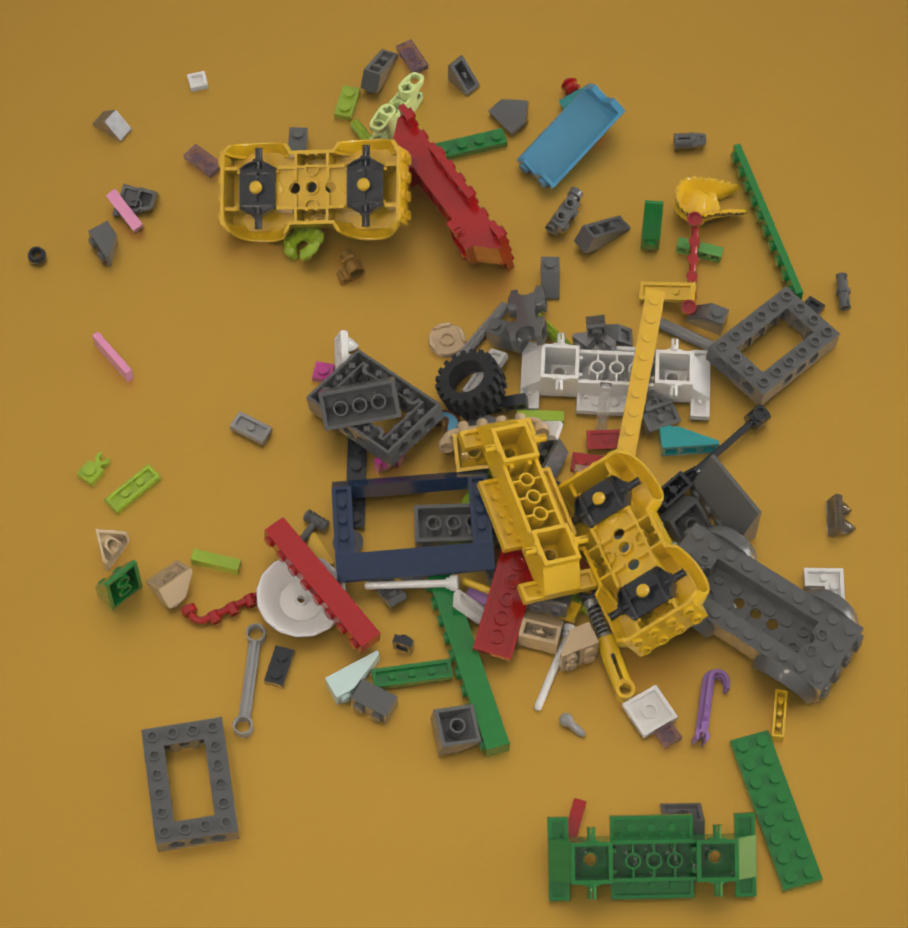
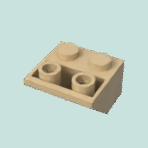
M527 609L519 631L518 645L556 654L565 620Z
M589 622L570 630L560 655V672L564 670L571 671L577 665L582 663L589 664L597 658L599 641Z

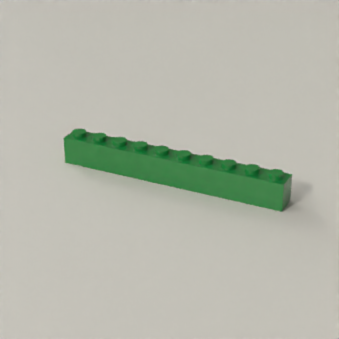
M452 574L427 576V580H442L450 577ZM446 587L426 588L427 593L431 592L432 595L430 599L432 609H436L438 616H436L437 624L444 631L442 633L444 644H448L450 649L448 656L456 666L454 668L455 677L457 680L460 679L462 684L460 686L461 695L463 698L466 697L467 704H473L481 737V743L478 744L480 751H484L486 757L509 751L510 742L479 652L472 650L475 640L467 617L453 607L455 591H450Z

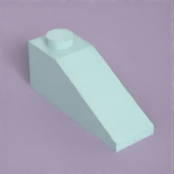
M378 650L325 678L326 687L337 705L349 702L361 680H366L371 674V669H375L380 662Z

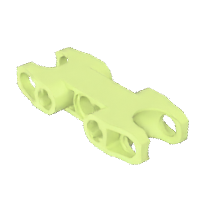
M412 72L401 81L397 94L388 104L382 105L371 119L369 128L374 132L369 139H393L397 119L401 116L398 107L404 103L408 109L411 107L415 112L423 101V92H419L424 83V75ZM413 78H417L420 80L416 84L410 82V80Z

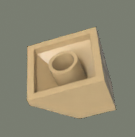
M176 560L145 582L161 603L170 609L180 605L181 601L186 598L193 571L189 566Z

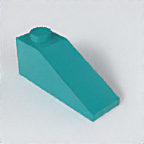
M667 425L659 429L658 438L661 457L708 454L719 447L718 440L679 426Z

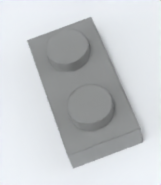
M239 411L230 424L231 430L261 445H264L273 431L271 426Z

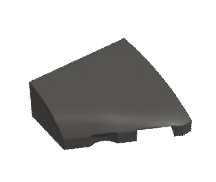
M123 184L120 196L134 213L153 210L159 194L146 188H137ZM114 208L112 215L115 217L121 216L116 208Z

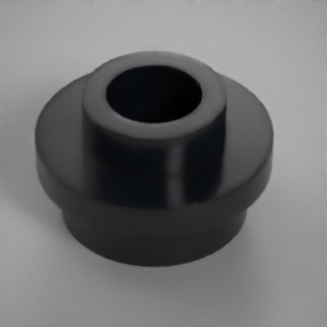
M33 247L28 252V260L32 264H41L46 259V252L41 247Z

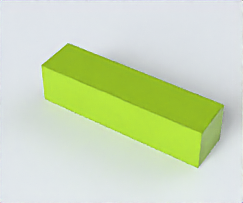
M516 411V413H524L526 417H537L542 421H561L564 427V411Z
M194 549L191 556L192 565L239 575L242 565L241 559Z

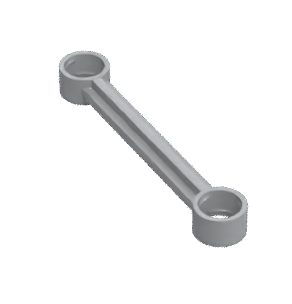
M258 623L251 624L246 629V638L249 646L239 716L233 721L234 734L242 739L251 736L254 730L250 717L260 646L266 640L265 628ZM253 630H260L263 636L260 639L254 640L249 637V634ZM240 722H248L250 724V728L246 732L237 731L236 726Z

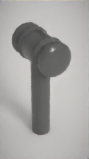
M311 509L307 510L303 516V521L309 525L300 537L306 542L315 528L317 530L320 529L321 532L326 531L330 524L329 520H325V518L316 514Z

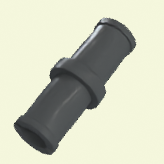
M844 272L836 274V295L839 299V310L847 311L851 309L849 297L851 289L848 287L847 273L844 274Z

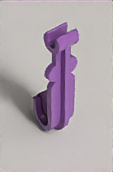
M722 669L710 670L703 676L695 734L692 737L693 745L700 738L702 740L701 747H703L710 738L708 727L715 679L721 681L723 693L726 694L729 691L730 678Z

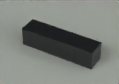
M526 393L500 397L502 400L500 405L495 404V410L491 412L489 409L486 411V414L492 415L528 409V397Z

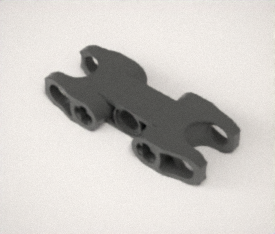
M542 285L536 286L535 290L527 295L518 294V289L511 290L508 297V310L510 318L516 317V321L507 322V332L512 350L519 349L520 344L526 340H536L537 345H544L547 338V323L545 316L539 317V313L548 312V304Z

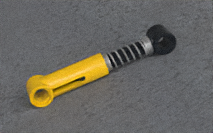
M597 588L591 590L592 593L590 595H585L583 592L577 593L578 600L584 604L586 612H589L588 617H591V626L594 627L593 631L596 632L595 635L599 641L598 650L614 689V696L617 701L624 703L634 697L635 685L631 681L615 636L608 631L609 627H606L607 622L604 621L605 617L602 616L603 612L600 611L601 607L598 606L599 603L595 597ZM625 687L629 689L630 693L622 694L620 689Z

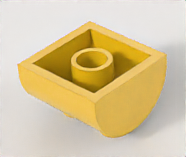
M452 434L457 473L490 469L482 448L464 452L457 436L458 434Z

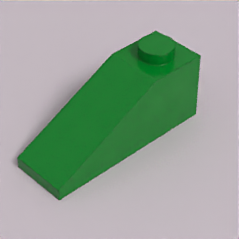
M645 200L641 229V249L659 250L664 201Z

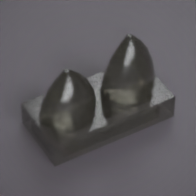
M834 494L826 501L827 534L829 537H836L840 533L846 534L856 530L852 523L844 519V516L852 510L843 502V497L840 494Z

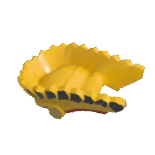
M692 176L691 178L685 177L684 180H680L679 184L676 185L674 209L677 215L687 221V216L691 212L701 214V225H703L704 222L713 219L744 215L747 213V210H721L718 200H722L737 192L740 187L738 184H731L730 182H724V180L718 182L717 179H711L710 177L704 179L702 176L698 178Z

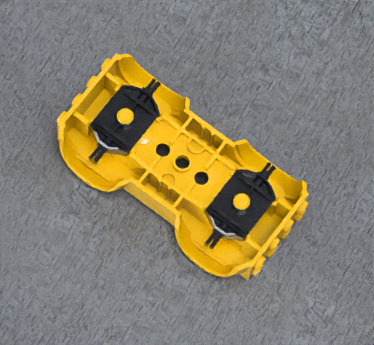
M395 139L339 141L330 150L292 151L286 142L228 145L223 152H220V157L218 158V166L220 168V175L218 176V185L220 186V193L218 194V203L220 204L218 222L232 236L257 243L281 241L285 239L291 228L334 227L338 233L353 239H387L393 236L399 226H408V221L411 220L410 209L408 210V202H411V192L409 191V184L411 183V173L409 172L411 154L400 147ZM329 182H333L336 185V189L332 193L326 190V185ZM293 183L300 185V191L296 194L290 191ZM316 183V190L310 193L308 191L309 184Z
M617 448L558 485L576 530V537L585 534L588 537V543L579 544L578 550L580 555L585 554L599 584L595 597L609 623L619 648H630L640 657L648 655L656 647L666 644L671 638L684 633L686 629L699 624L708 616L703 606L710 591L707 578L696 561L685 550L672 543L657 513L664 499L663 490L656 477L643 462L631 453ZM619 529L624 530L623 537L615 539V532ZM629 544V549L626 552H622V548ZM638 560L639 566L635 570H631L629 568L630 562Z

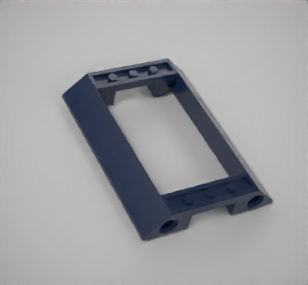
M486 470L332 482L334 546L338 583L495 571L492 524L477 487L479 481L487 480ZM469 489L473 543L356 553L352 498Z

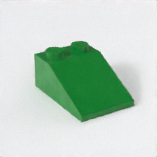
M132 560L122 566H118L110 576L101 579L95 587L97 595L112 611L143 587L137 562Z

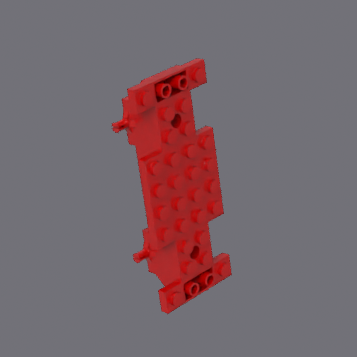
M404 103L400 105L398 109L401 116L397 119L393 139H395L400 147L411 154V165H409V172L411 173L410 186L413 187L419 184L445 218L451 240L459 249L463 260H467L471 266L477 262L504 265L508 271L514 268V256L511 253L510 241L506 236L507 232L502 225L498 226L494 220L490 221L487 210L484 207L480 208L478 205L479 201L475 196L477 194L471 185L467 186L465 177L461 172L457 173L455 170L456 166L451 159L447 160L441 146L437 147L434 142L430 143L426 131L419 129V123L415 118L416 114L412 108L408 109Z

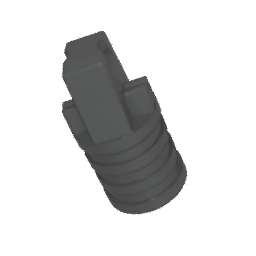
M692 132L674 133V150L706 146V134Z

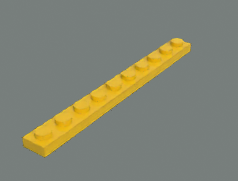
M646 289L617 445L619 450L627 451L634 456L636 455L666 293L652 289Z

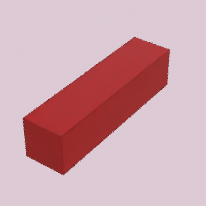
M577 798L573 800L568 818L569 837L578 836L586 807V801Z

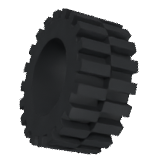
M469 349V353L462 350L460 351L461 355L456 356L454 354L451 356L452 360L450 362L446 360L443 363L445 368H439L438 373L440 376L435 378L437 382L435 388L449 411L454 412L458 417L461 416L465 420H468L469 416L472 419H478V414L484 417L487 415V410L490 409L492 412L495 410V404L500 405L502 402L500 396L505 397L506 394L504 388H507L506 377L490 353L486 352L485 354L484 350L481 349L478 352L475 349ZM484 372L482 381L474 389L467 392L455 391L457 385L468 375Z

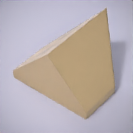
M95 529L104 568L106 571H109L129 544V535L125 531Z

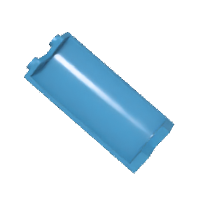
M588 83L516 160L520 164L519 168L526 174L529 172L542 187L554 188L625 112L624 108L615 98L606 97L596 84Z

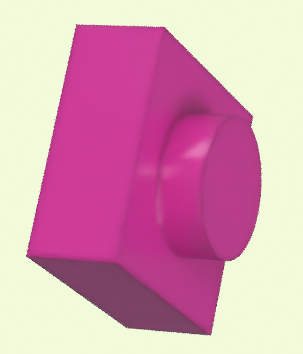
M316 361L312 381L323 382L334 372L335 365Z

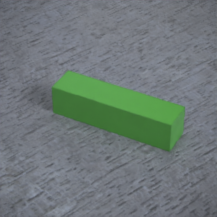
M679 237L675 252L689 255V239ZM700 242V247L697 250L698 258L720 263L724 247Z

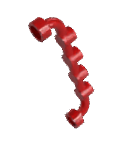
M691 212L687 216L688 225L691 227V237L689 238L690 254L687 258L689 272L686 278L687 282L696 284L698 282L696 266L699 264L697 250L700 247L698 235L699 226L702 224V216L698 212ZM685 300L681 305L682 312L686 316H692L696 313L697 307L693 300Z
M256 592L249 593L242 599L231 601L218 610L214 609L202 617L196 615L198 609L195 603L185 605L180 611L184 618H189L195 624L202 625L211 622L212 625H217L222 622L221 616L229 614L230 617H234L240 613L239 608L245 605L248 609L257 606Z

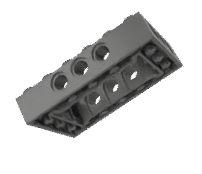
M785 287L712 343L708 348L706 359L754 403L763 405L836 347L840 333L790 289ZM783 318L790 328L793 327L802 335L804 340L762 372L740 351L748 345L751 346L753 341L760 336H764L767 330L772 326H777L780 319Z
M358 349L306 397L308 406L312 413L323 419L318 396L319 390L394 376L400 409L406 413V417L397 425L395 424L388 434L385 435L383 428L377 427L373 423L337 429L392 467L444 418L441 404Z
M222 717L141 730L158 853L240 839ZM205 746L215 815L175 821L165 752L174 751L176 753L182 749H198V747Z

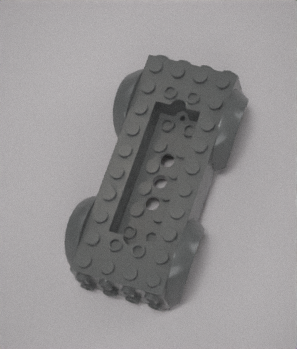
M697 523L692 528L688 527L683 535L685 538L676 545L685 550L696 561L705 574L710 588L708 596L703 603L708 616L699 624L691 627L697 630L703 637L707 638L715 635L753 659V669L759 670L779 681L801 697L805 703L816 702L818 704L821 698L824 700L830 692L832 683L835 684L841 676L840 672L843 667L846 668L852 659L851 656L862 645L864 628L859 625L857 614L853 607L840 595L828 589L813 588L804 591L759 563L751 543L739 532L729 527L713 525L703 528ZM735 599H742L745 602V606L737 609L734 607L733 602ZM752 611H758L761 614V617L759 619H753L750 616V613ZM769 620L777 621L778 628L770 630L767 627V622Z

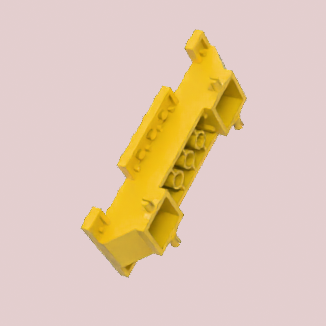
M530 418L511 419L481 425L474 429L459 431L457 435L464 452L482 448L493 479L479 481L477 487L503 553L521 549L534 581L517 586L523 605L594 590L598 586L591 568L580 570L579 561L581 555L578 545L588 543V537L586 534L576 537V530L551 468H542L540 465L537 443L547 441V436H545V433L536 435Z

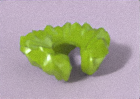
M295 228L284 239L285 255L297 260L299 258L296 252L297 245L301 241H305L308 245L300 250V259L304 262L308 261L317 252L319 246L323 244L324 232L320 228Z

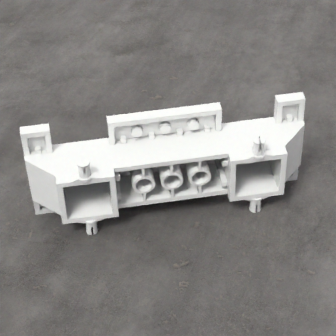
M557 333V343L544 344L542 347L537 345V342H529L522 352L520 393H526L529 408L522 410H538L539 395L577 397L576 414L623 416L636 347L616 346L615 351H603L598 345H595L592 350L580 349L579 345L566 344L565 333H562V339H560L561 333ZM672 338L670 349H656L654 353L646 401L653 390L658 392L657 395L668 400L673 399V402L690 403L691 420H709L710 362L706 359L708 351H684L678 349L679 339L676 338L674 345V338Z

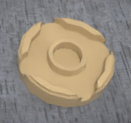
M441 323L435 326L429 334L430 349L437 356L443 358H452L451 356L457 354L466 343L465 333L462 328L453 325V323Z

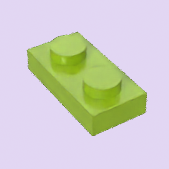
M343 85L334 112V118L352 121L360 96V88Z

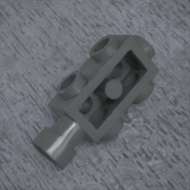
M571 187L566 199L544 227L549 233L555 236L560 232L564 233L570 225L568 221L570 219L573 220L579 213L577 211L580 205L579 201L583 197V192L579 188Z

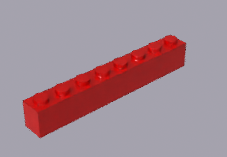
M284 517L264 530L266 545L269 548L272 547L276 551L277 558L287 564L290 574L293 577L297 576L301 587L312 594L315 604L317 606L321 605L326 617L336 623L337 630L341 635H346L350 646L354 650L357 649L362 654L380 641L381 633Z

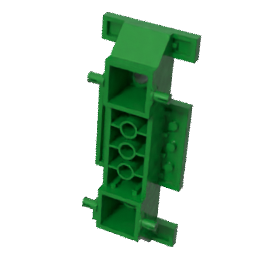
M733 813L734 833L721 834L722 824H712L713 834H693V814L609 815V836H595L596 827H586L587 837H569L568 816L547 817L549 901L570 900L569 883L571 885L587 886L588 899H592V891L593 899H597L596 886L602 884H610L611 900L694 898V881L714 884L715 897H718V888L719 896H723L722 884L730 881H735L736 897L757 896L755 813ZM712 851H718L720 854L719 858L715 861L709 859ZM589 853L595 855V860L592 863L584 861V857Z

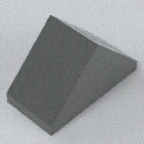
M463 55L448 65V80L465 95H468L480 85Z

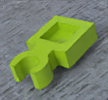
M99 452L95 456L94 462L88 460L76 473L77 477L92 487L104 474L102 468L109 466L110 458L100 461L103 455Z

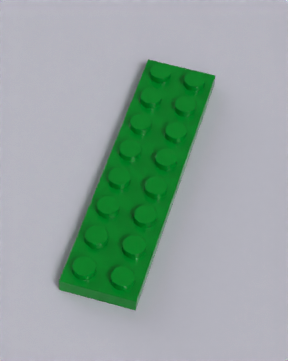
M766 730L730 740L729 744L782 892L822 882V875L769 731Z

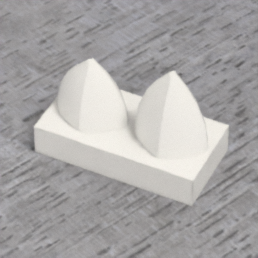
M340 330L334 338L335 370L352 355L348 351H353L359 347L353 339L348 337V331Z

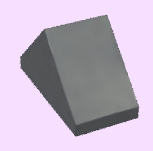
M116 110L103 111L93 122V126L119 142H122L132 131V128Z

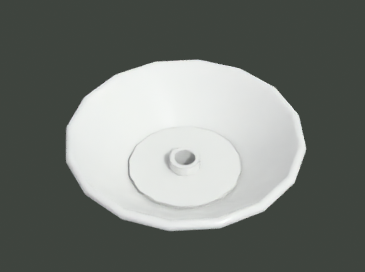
M317 557L337 580L336 568L324 559ZM280 560L273 562L261 575L256 589L257 607L264 620L278 632L293 637H309L322 633L335 624L333 620L330 621L326 617L321 605L317 606L315 604L312 594L301 587L297 576L293 577L290 574L285 562ZM339 583L346 591L345 583ZM303 599L304 602L300 603L298 602V600Z

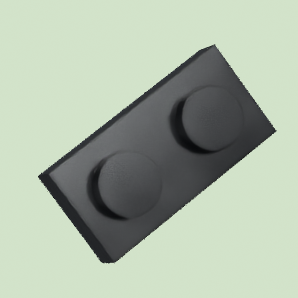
M275 645L264 678V684L284 688L295 650Z

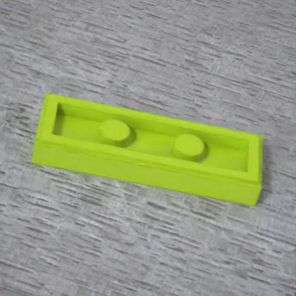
M148 464L104 499L105 503L118 515L161 480V476Z

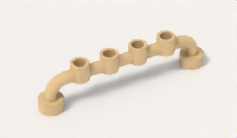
M521 412L514 415V420L530 418L532 424L535 425L536 435L545 433V436H548L550 434L548 424L543 423L541 419L526 417ZM503 415L497 416L493 423L506 421L507 418ZM484 418L478 419L476 425L469 426L466 421L459 422L457 424L458 428L448 430L442 439L439 440L440 452L450 453L454 450L452 434H458L459 431L474 429L491 423H488Z

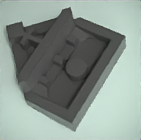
M501 99L488 112L514 136L528 123L527 110L529 102L526 100Z
M653 390L646 401L642 417V424L647 435L659 431L661 427L667 425L674 426L682 421L674 404H672L674 400H668L657 395L658 392Z

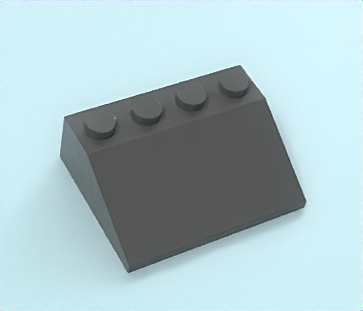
M713 454L693 481L694 485L690 491L691 497L698 499L706 515L713 519L714 525L729 527L739 532L748 541H751L756 537L762 512Z

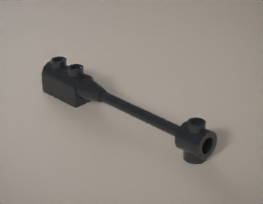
M758 404L744 416L746 423L697 466L685 472L680 470L661 487L664 499L658 511L663 513L694 485L693 481L713 454L718 458L750 429L757 431L771 419L769 411L764 406Z

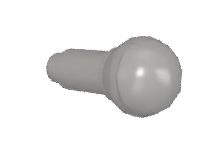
M563 713L560 716L559 721L562 726L569 727L582 738L586 735L584 729L574 722L571 714Z

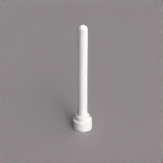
M450 575V577L442 580L366 582L364 587L368 590L446 587L450 591H456L459 589L458 575Z
M565 623L563 625L561 635L563 638L535 702L534 709L536 711L542 709L558 671L563 646L570 630L576 627L572 624Z

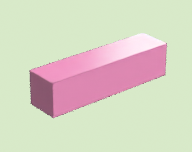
M116 189L106 195L134 233L144 227Z

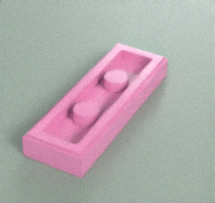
M97 332L92 335L94 345L127 382L133 379L132 370L100 333Z

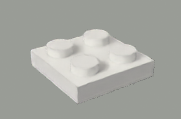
M657 685L622 703V708L643 739L678 718Z

